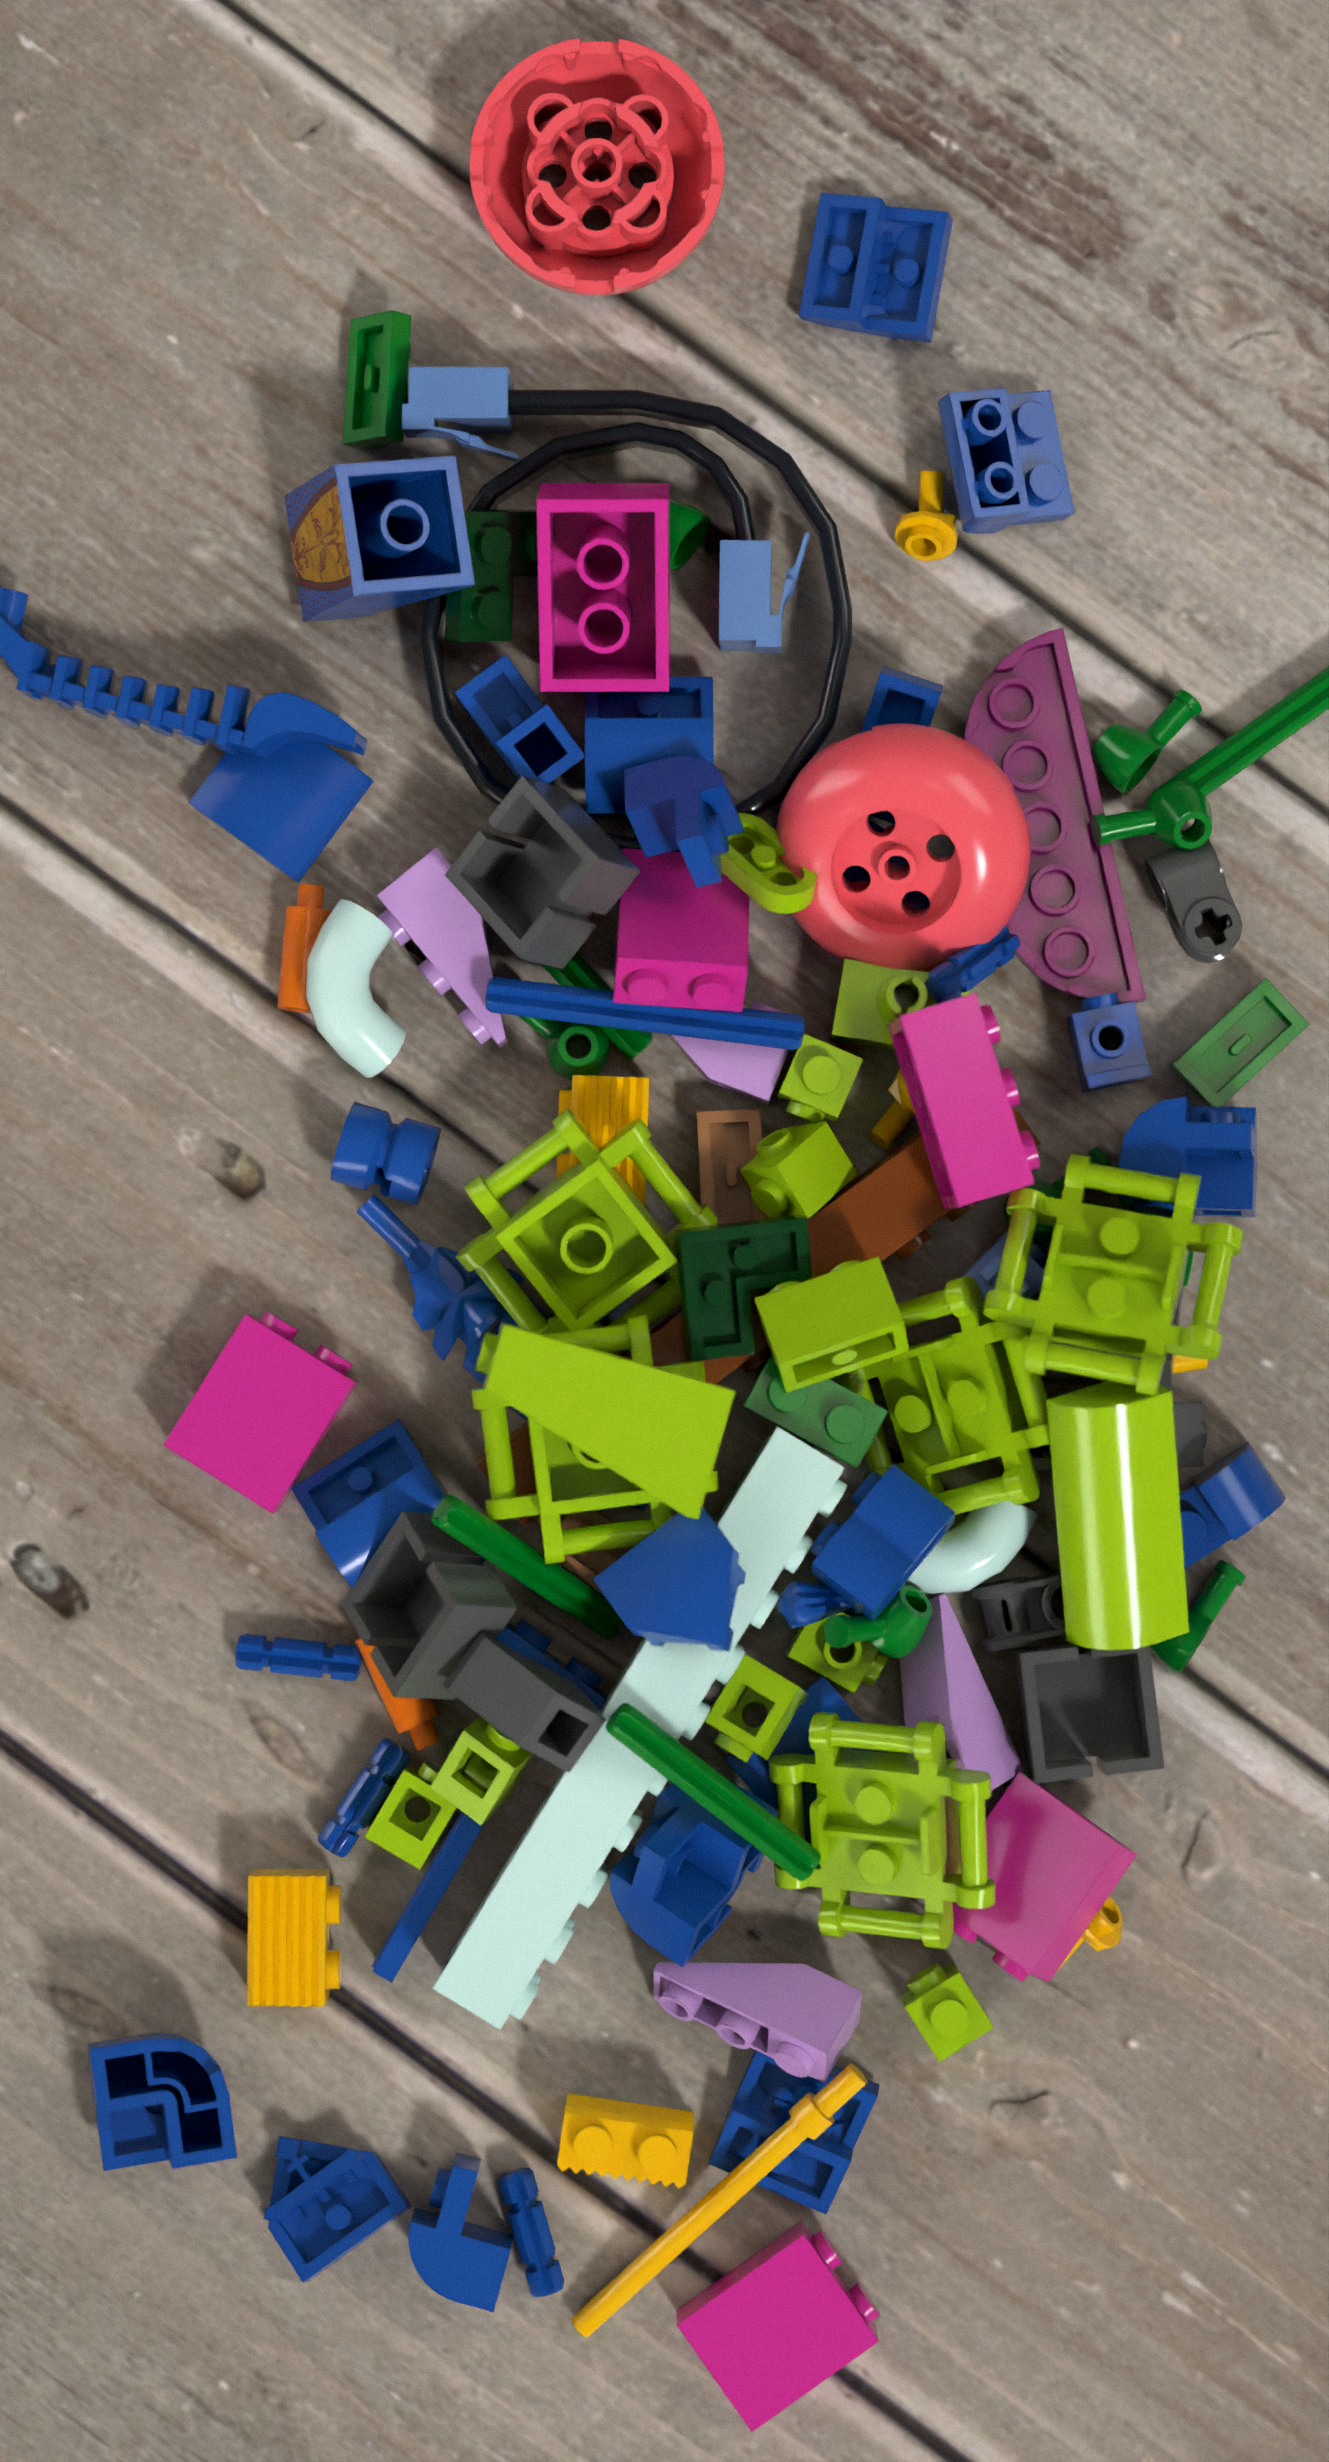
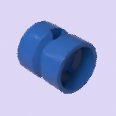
M354 1102L339 1139L330 1180L362 1190H367L373 1184H378L383 1196L418 1206L434 1162L441 1128L407 1117L397 1125L392 1123L389 1112Z

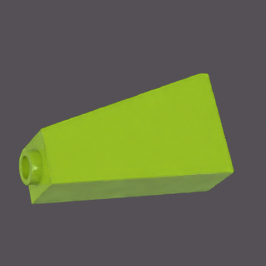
M501 1322L498 1335L485 1333L475 1371L486 1374L483 1384L485 1390L686 1517L699 1519L735 1391L733 1389Z

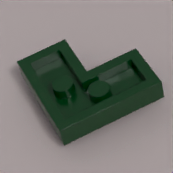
M537 509L464 510L475 585L446 594L445 640L455 642L512 641L514 577L538 576Z
M799 1214L674 1230L686 1358L691 1362L755 1354L750 1289L774 1287L789 1281L804 1282L812 1279L807 1217Z

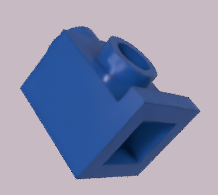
M1117 993L1080 1000L1082 1012L1071 1014L1067 1018L1082 1093L1143 1081L1152 1076L1150 1064L1147 1063L1135 1001L1120 1004ZM1110 1027L1119 1032L1121 1044L1117 1050L1109 1051L1100 1045L1098 1036L1101 1029Z

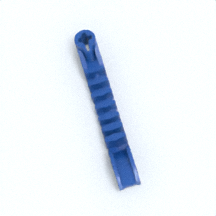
M0 587V658L6 661L18 677L16 689L33 700L42 701V698L46 697L51 701L57 702L58 706L75 710V706H79L85 712L98 718L107 719L108 715L116 717L118 721L131 727L140 728V725L143 724L161 735L173 737V733L182 735L184 739L196 745L206 746L207 742L216 745L218 749L234 755H239V751L266 758L272 752L285 745L301 741L325 743L363 756L365 754L367 739L359 734L357 730L339 716L320 705L290 693L277 692L268 694L260 699L252 708L248 717L246 731L243 732L251 696L250 689L246 687L227 685L219 725L211 723L215 693L209 689L192 687L186 715L178 713L181 690L175 686L157 684L153 706L145 704L148 691L147 680L124 675L120 696L112 695L116 674L109 667L91 665L87 686L82 687L80 686L83 671L81 659L60 654L57 657L56 665H51V651L38 643L31 642L21 633L28 594Z

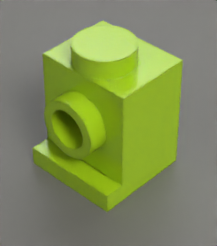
M844 1611L841 1612V1613L835 1614V1615H840V1614H842V1615H846V1616H848V1617H851V1615L845 1613ZM829 1617L799 1627L786 1650L787 1656L852 1693L856 1692L861 1682L872 1687L889 1658L888 1655L878 1650L870 1641L853 1643L854 1654L849 1660L837 1661L830 1654L831 1646L825 1640L823 1632L824 1624Z
M745 1654L706 1717L705 1722L720 1731L713 1743L746 1763L753 1752L768 1760L800 1705H804L809 1695L796 1684ZM754 1705H764L768 1713L766 1720L759 1727H750L746 1721V1714Z
M480 1716L463 1730L430 1788L482 1826L509 1802L514 1794L515 1786L535 1754L518 1746Z
M423 1762L419 1771L409 1765L405 1767L364 1836L419 1870L457 1808L430 1788L440 1769L427 1762ZM414 1797L424 1798L430 1805L429 1816L421 1820L412 1818L407 1812V1802Z

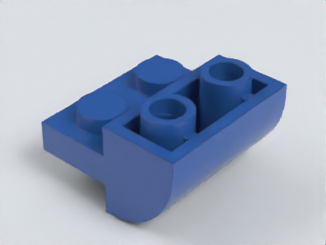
M1006 388L952 392L939 400L938 410L961 526L964 532L971 534L997 533L1007 526L1060 521L1075 513L1050 390L1007 394Z
M670 677L669 692H586V813H626L624 769L675 756L697 757L707 760L714 765L713 677Z
M399 1419L291 1488L316 1529V1536L351 1588H353L402 1511L432 1513L439 1506L441 1498L449 1495Z

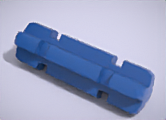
M1005 925L1002 931L990 942L976 944L956 952L948 958V962L939 964L929 972V979L924 982L927 988V995L933 996L937 1004L961 997V993L968 992L995 972L996 968L1003 966L1014 958V951L1020 947L1018 935L1011 934Z
M244 1634L237 1641L235 1663L236 1667L244 1670L261 1671L263 1667H270L271 1673L317 1678L323 1677V1673L331 1674V1679L354 1681L360 1674L362 1656L358 1647L353 1645L336 1644L334 1648H326V1642L280 1637L274 1638L272 1642L266 1641V1636Z
M387 1738L381 1740L369 1758L372 1764L369 1768L364 1766L335 1810L338 1813L337 1817H331L319 1834L318 1842L326 1850L342 1858L348 1855L360 1836L357 1833L358 1829H365L392 1788L391 1779L393 1777L398 1779L409 1762L411 1754L404 1747Z
M519 2168L509 2171L501 2176L499 2185L505 2205H511V2209L508 2210V2217L522 2264H528V2268L525 2269V2276L530 2293L534 2297L552 2295L563 2289L564 2277L559 2260H553L552 2257L555 2255L556 2249L542 2201H536L535 2198L539 2190L534 2173L530 2168Z

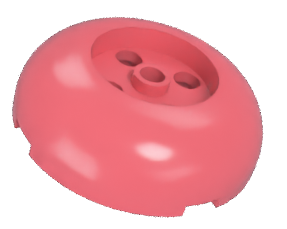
M580 38L553 44L535 52L511 69L495 86L484 103L473 130L470 154V182L474 202L486 231L495 245L516 267L533 279L564 292L589 296L616 295L643 288L660 280L682 264L698 247L714 220L722 195L725 173L724 145L717 118L709 101L693 79L676 63L655 50L632 41L619 39L618 43L605 41L580 42ZM609 125L612 129V136L609 141L602 138L587 139L585 136L587 126ZM556 164L564 168L567 177L561 186L552 188L550 182L539 179L541 170L547 165ZM638 166H647L656 174V181L644 183L641 190L636 189L629 182V174ZM596 170L604 171L609 176L607 180L599 182L598 179L594 182L586 179L591 172ZM599 209L609 215L611 222L610 226L605 229L594 231L583 225V219L589 211Z
M904 723L873 726L870 731L853 735L840 742L834 741L817 753L801 769L784 798L775 830H777L779 842L786 852L779 856L781 861L800 879H802L801 866L817 873L813 901L808 907L792 913V915L812 940L842 961L844 959L863 961L892 969L916 970L929 973L939 964L948 962V958L956 952L976 944L990 942L1002 931L1014 914L1024 892L1030 869V829L1022 807L1013 791L1014 786L1000 767L983 751L968 741L937 728ZM879 811H889L895 818V824L887 827L882 833L872 829L868 823V816ZM939 834L947 835L955 846L953 853L944 858L931 854L928 849V841L931 837ZM902 856L908 862L905 865H897L891 862V857ZM850 866H861L868 871L871 880L870 882L860 881L851 883L844 877L843 872ZM910 891H920L928 897L930 906L926 909H913L904 899V895Z

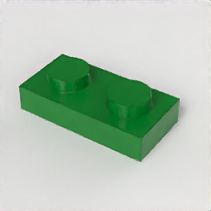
M390 310L350 319L343 445L362 450L404 442L402 404H406L411 332L410 315Z
M1265 978L1170 1067L1206 1106L1222 1107L1310 1024L1272 983Z
M772 1354L767 1359L742 1406L854 1468L859 1467L888 1413L884 1408L830 1379L786 1393Z

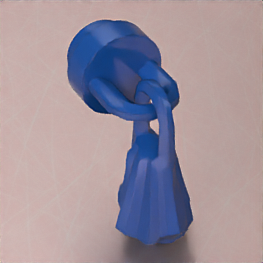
M818 1578L816 1585L799 1581L790 1583L782 1591L777 1601L778 1611L784 1615L791 1629L818 1622L845 1610H849L853 1614L861 1613Z

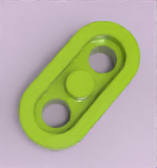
M738 813L744 827V832L727 836L729 852L720 854L721 872L766 910L780 914H789L808 907L814 899L817 873L801 866L802 879L793 874L779 857L786 852L779 842L777 830L760 817Z

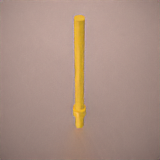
M850 2063L816 2095L808 2092L789 2110L790 2119L571 2317V2322L575 2329L582 2336L588 2338L808 2137L813 2140L817 2139L835 2122L833 2114L868 2083L864 2074L854 2064Z

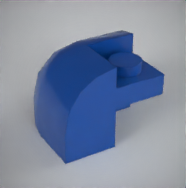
M1187 1096L1162 1100L1139 1114L1126 1132L1119 1157V1168L1179 1178L1181 1172L1201 1175L1195 1216L1256 1217V1107L1191 1106ZM1118 1194V1200L1125 1208L1141 1209V1206H1161L1167 1209V1215H1173L1175 1204Z
M671 1784L659 1793L649 1827L643 1833L638 1843L610 1871V1890L617 1910L630 1928L651 1947L683 1968L730 1915L732 1907L727 1903L740 1886L746 1870L751 1873L758 1870L764 1854L680 1788ZM735 1785L738 1789H740L747 1796H749L756 1803H758L761 1807H763L770 1814L777 1818L779 1813L778 1810H776L775 1808H773L772 1806H770L769 1804H767L766 1802H764L748 1790Z
M148 2033L87 2044L92 2095L95 2104L104 2171L169 2160L172 2169L237 2158L229 2091L219 2064L200 2043L177 2033Z

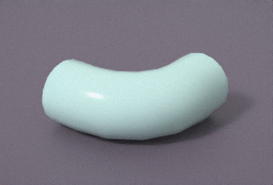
M341 899L322 925L307 959L306 998L317 1031L344 1061L366 1078H370L383 1071L391 1063L402 1047L406 1036V1029L377 1005L370 990V973L376 960L393 937V934L388 926L371 912L349 900Z
M1011 1501L969 1511L961 1524L946 1532L940 1542L912 1573L904 1585L914 1586L929 1595L967 1592L1005 1570L1026 1543L1039 1514L1022 1504L1015 1505Z

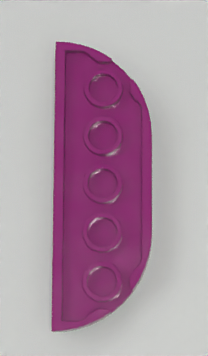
M1059 628L1034 637L1020 645L995 667L981 686L967 716L963 739L983 751L1006 774L1014 786L1013 791L1022 807L1026 822L1028 821L1031 860L1028 878L1021 900L1011 919L1006 924L1009 932L1017 934L1020 939V947L1014 951L1016 957L1044 983L1074 998L1083 1000L1094 996L1117 993L1120 1004L1133 1001L1135 1003L1143 1002L1146 1000L1111 841L1109 845L1098 847L1092 835V815L1104 813L1064 629Z

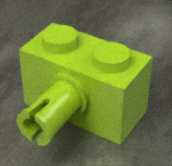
M844 959L841 966L829 1040L895 1051L887 1025L901 1015L937 1005L934 997L927 995V988L924 984L929 979V973L916 970L892 969L863 961ZM969 991L961 993V997L969 995Z
M879 1256L863 1262L859 1260L843 1262L827 1274L804 1282H785L775 1286L768 1294L754 1298L764 1335L786 1393L826 1379L841 1382L843 1381L842 1374L847 1373L850 1379L855 1376L859 1368L909 1351L904 1321Z

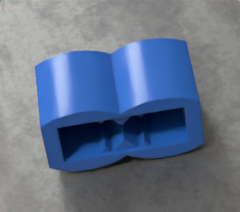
M894 1464L883 1476L873 1471L862 1482L851 1499V1502L857 1506L854 1513L842 1526L834 1520L830 1522L817 1537L810 1549L817 1556L812 1563V1574L871 1621H874L912 1573L932 1552L954 1523L955 1512Z

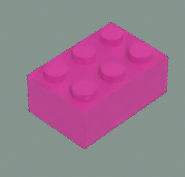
M541 483L536 499L540 692H669L671 675L670 483Z
M973 993L901 1015L889 1023L887 1027L944 1210L961 1207L1035 1184L1031 1170L1040 1168L1039 1157L1030 1132L1026 1130L1019 1133L1012 1107L1020 1105L1019 1092L1010 1068L999 1069L992 1045L1000 1042L1001 1037L997 1020L990 1004L980 1006L977 994Z

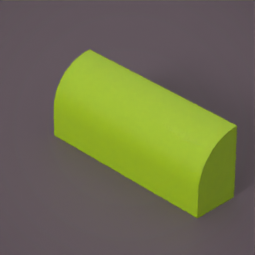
M1107 1381L1046 1400L1066 1641L1090 1649L1128 1650L1150 1646L1189 1633L1172 1391L1159 1385L1157 1395L1153 1396L1137 1393L1136 1385Z

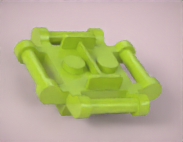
M567 1109L552 1120L554 1128L487 1178L480 1174L465 1185L467 1194L493 1228L469 1242L457 1253L456 1258L467 1272L475 1270L519 1327L528 1330L536 1329V1332L541 1334L603 1327L597 1320L666 1270L671 1277L669 1281L607 1325L626 1324V1317L646 1315L649 1327L681 1303L674 1230L716 1225L719 1219L707 1204L700 1206L649 1141L652 1133L640 1118L626 1125L610 1141L599 1148L577 1116L570 1109ZM570 1148L580 1160V1163L570 1167L531 1196L524 1205L511 1213L501 1198ZM629 1156L680 1221L668 1233L664 1232L614 1168L615 1165ZM503 1249L506 1250L556 1315L553 1318L547 1320L544 1318L495 1256ZM621 1351L610 1352L618 1356L622 1354Z
M1071 1153L1067 1164L1061 1199L1047 1197L1042 1192L1030 1188H1019L1010 1191L1006 1211L1011 1216L995 1289L987 1292L983 1313L988 1318L998 1322L1032 1328L1026 1349L1024 1372L1045 1375L1046 1369L1136 1385L1137 1393L1156 1396L1163 1365L1166 1362L1168 1353L1204 1360L1218 1358L1223 1336L1217 1329L1232 1256L1240 1253L1244 1234L1238 1227L1227 1223L1212 1222L1206 1225L1193 1223L1201 1175L1181 1172L1179 1178L1095 1164L1091 1163V1156ZM1086 1189L1175 1204L1172 1219L1083 1203ZM1036 1223L1055 1226L1039 1301L1026 1299L1020 1295ZM1189 1251L1206 1253L1191 1326L1185 1328L1173 1326ZM1053 1341H1054V1342H1060V1343H1065V1344H1070V1345H1076V1346L1087 1347V1348H1092V1349H1097V1350H1103V1351H1108V1352H1114V1353H1119V1354H1124V1355H1130V1356H1135V1357H1141V1359L1131 1358V1357H1126V1356H1120V1355H1115V1354H1110V1353H1104V1352H1099V1351H1093V1350H1088V1349H1083V1348H1077V1347H1072V1346H1066V1345L1056 1344V1343H1052V1342H1053Z
M971 1276L950 1280L943 1290L897 1303L905 1328L953 1314L958 1317L962 1331L909 1346V1351L859 1368L855 1376L850 1379L848 1374L844 1373L842 1374L843 1381L836 1382L875 1404L867 1379L879 1378L904 1459L903 1462L894 1465L951 1508L955 1515L1006 1501L1020 1505L1037 1500L1041 1492V1485L1030 1448L1050 1443L1046 1403L1048 1398L1040 1374L1024 1372L1025 1355L1029 1341L1027 1333L1031 1332L1032 1328L998 1321L991 1322L990 1318L983 1313L985 1301L979 1284ZM882 1425L865 1454L869 1472L864 1473L865 1479L873 1471L883 1476L893 1465ZM1001 1456L1005 1468L1002 1476L944 1491L939 1473Z
M646 1315L626 1317V1324L545 1334L608 1353L630 1350L632 1360L653 1365ZM704 1360L656 1366L706 1380ZM484 1387L471 1390L473 1410H480L491 1494V1498L485 1500L486 1515L491 1520L539 1515L545 1565L565 1562V1555L636 1546L672 1518L670 1506L528 1416L527 1423L536 1493L517 1495L506 1407L511 1405L488 1392ZM716 1469L712 1470L706 1493L720 1490L718 1471ZM649 1503L650 1518L561 1529L560 1514Z
M816 1712L812 1716L809 1727V1743L811 1749L815 1751V1755L779 1754L771 1757L768 1762L769 1779L771 1782L776 1783L778 1820L804 1840L802 1782L816 1783L817 1799L810 1805L811 1846L820 1852L821 1860L810 1877L804 1881H799L775 1863L776 1886L784 1889H802L808 1886L822 1888V1903L819 1910L818 1924L819 1930L824 1936L842 1938L847 1932L922 1940L925 1947L947 1949L953 1935V1902L967 1909H983L991 1907L996 1902L995 1882L993 1879L988 1878L985 1800L991 1797L990 1774L978 1770L957 1769L956 1759L946 1758L945 1730L939 1722L920 1721L916 1727L841 1721L836 1713ZM843 1747L913 1753L914 1755L843 1749ZM958 1801H959V1821H958ZM959 1823H960V1844H959ZM960 1846H961V1866H960ZM850 1891L925 1899V1914L851 1906Z

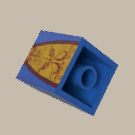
M456 456L334 464L284 496L303 622L365 617L475 585Z

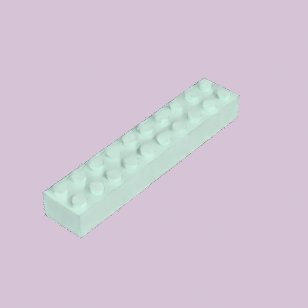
M776 1425L772 1427L715 1520L716 1524L739 1553L738 1564L746 1572L744 1584H741L737 1589L730 1628L734 1631L730 1651L710 1650L706 1645L666 1642L663 1646H652L643 1637L608 1694L606 1701L599 1709L606 1718L605 1723L570 1773L562 1770L441 1966L433 1986L434 1990L499 2030L509 2015L519 2021L521 2020L540 1988L538 1984L542 1976L536 1973L543 1959L554 1965L574 1933L572 1928L576 1921L569 1917L576 1905L580 1903L589 1908L607 1880V1871L610 1866L603 1863L611 1848L614 1847L623 1853L643 1820L641 1818L643 1811L637 1808L646 1791L657 1797L668 1781L667 1778L606 1731L605 1726L608 1719L621 1704L629 1703L677 1741L681 1735L690 1741L694 1738L711 1709L709 1706L710 1701L704 1698L715 1679L726 1685L745 1654L744 1647L738 1644L749 1624L760 1629L778 1601V1592L771 1589L783 1568L794 1574L809 1551L814 1540L806 1535L805 1532L817 1512L828 1518L845 1492L848 1485L838 1479L844 1470L843 1466Z

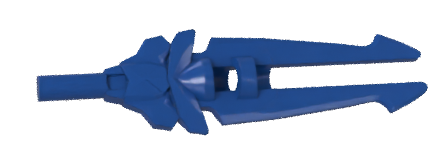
M373 1194L356 1212L403 1258L411 1274L409 1278L416 1295L412 1316L422 1330L435 1329L432 1346L443 1361L447 1358L457 1337H459L467 1347L462 1367L483 1385L486 1374L475 1371L484 1339L483 1335L499 1319L501 1320L489 1332L490 1334L498 1335L501 1322L519 1327L475 1270L467 1272L456 1258L458 1252L442 1246L435 1247L424 1240H420ZM506 1268L517 1284L523 1282L524 1278ZM532 1301V1303L536 1306V1308L540 1311V1313L544 1316V1318H545L546 1320L549 1319V1318L541 1311V1309ZM508 1406L510 1409H512L514 1412H516L519 1416H521L524 1420L527 1421V1416L525 1414L518 1411L512 1406ZM648 1503L628 1505V1507L641 1510L645 1509Z

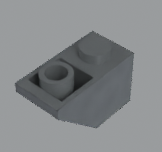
M481 1631L443 1684L450 1693L518 1746L570 1773L606 1721V1718L579 1685Z

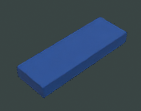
M461 1811L371 1966L374 1968L372 1972L391 1983L393 1982L484 1824L482 1826Z

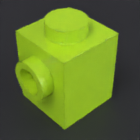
M804 1033L802 1045L797 1049L777 1096L778 1099L788 1102L785 1112L809 1124L822 1122L823 1118L835 1123L860 1069L863 1058Z
M826 1121L789 1126L769 1134L757 1144L755 1149L758 1155L740 1170L751 1188V1196L754 1203L769 1218L801 1214L809 1219L858 1175V1172Z
M954 1961L944 1967H941L939 1963H935L923 1969L906 1983L909 1989L900 1994L904 2008L939 2062L994 2028L988 2014Z

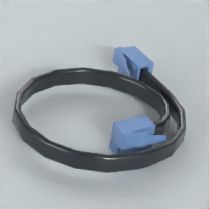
M409 367V403L402 404V431L406 438H440L458 443L462 448L516 463L484 484L467 510H495L500 503L562 462L637 447L677 455L710 477L731 509L737 539L720 540V651L782 653V619L787 601L794 594L810 539V533L805 532L796 564L787 571L779 615H771V540H756L749 498L723 458L685 432L639 422L553 438L520 461L518 454L486 445L480 436L470 434H514V415L643 416L715 431L779 476L819 537L833 611V643L817 717L776 778L735 807L738 813H746L758 817L784 800L794 779L801 769L818 753L835 727L852 646V604L837 525L792 456L723 408L640 390H514V382L508 367ZM446 594L426 599L418 640L434 723L479 792L499 806L510 790L492 777L454 718L440 645L446 617ZM605 832L621 850L622 848L642 849L637 837L631 838ZM680 849L673 850V851H669V852H677V851H680Z

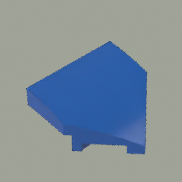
M703 1505L698 1520L686 1517L681 1513L676 1514L593 1578L628 1629L634 1635L644 1636L652 1646H663L666 1642L706 1645L710 1650L730 1651L734 1631L730 1628L737 1589L741 1584H744L746 1572L738 1564L739 1553Z
M279 2136L275 2156L278 2157L270 2204L269 2208L265 2209L264 2219L269 2220L268 2229L303 2283L315 2278L412 2207V2204L376 2152Z

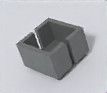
M521 776L487 821L494 829L530 839L528 844L524 846L523 843L479 831L445 876L520 959L563 969L598 926L590 918L591 915L598 913L606 916L641 871L566 790Z
M402 1511L353 1588L349 1591L342 1605L364 1645L375 1646L370 1656L393 1697L455 1700L456 1696L450 1693L443 1684L480 1631L497 1639L518 1607L494 1567L483 1566L486 1561L485 1558L435 1526L431 1518L432 1513Z
M1070 1642L1013 1648L1027 1773L1035 1784L1093 1777L1092 1764L1085 1758L1096 1756L1097 1766L1105 1775L1164 1769L1150 1646L1128 1650H1098L1083 1647L1084 1653H1078V1647Z

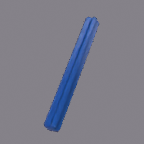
M501 977L489 979L485 995V1007L492 1013L796 1050L802 1045L805 1025L804 1018L798 1014L743 1008L742 1012L613 1003V991Z

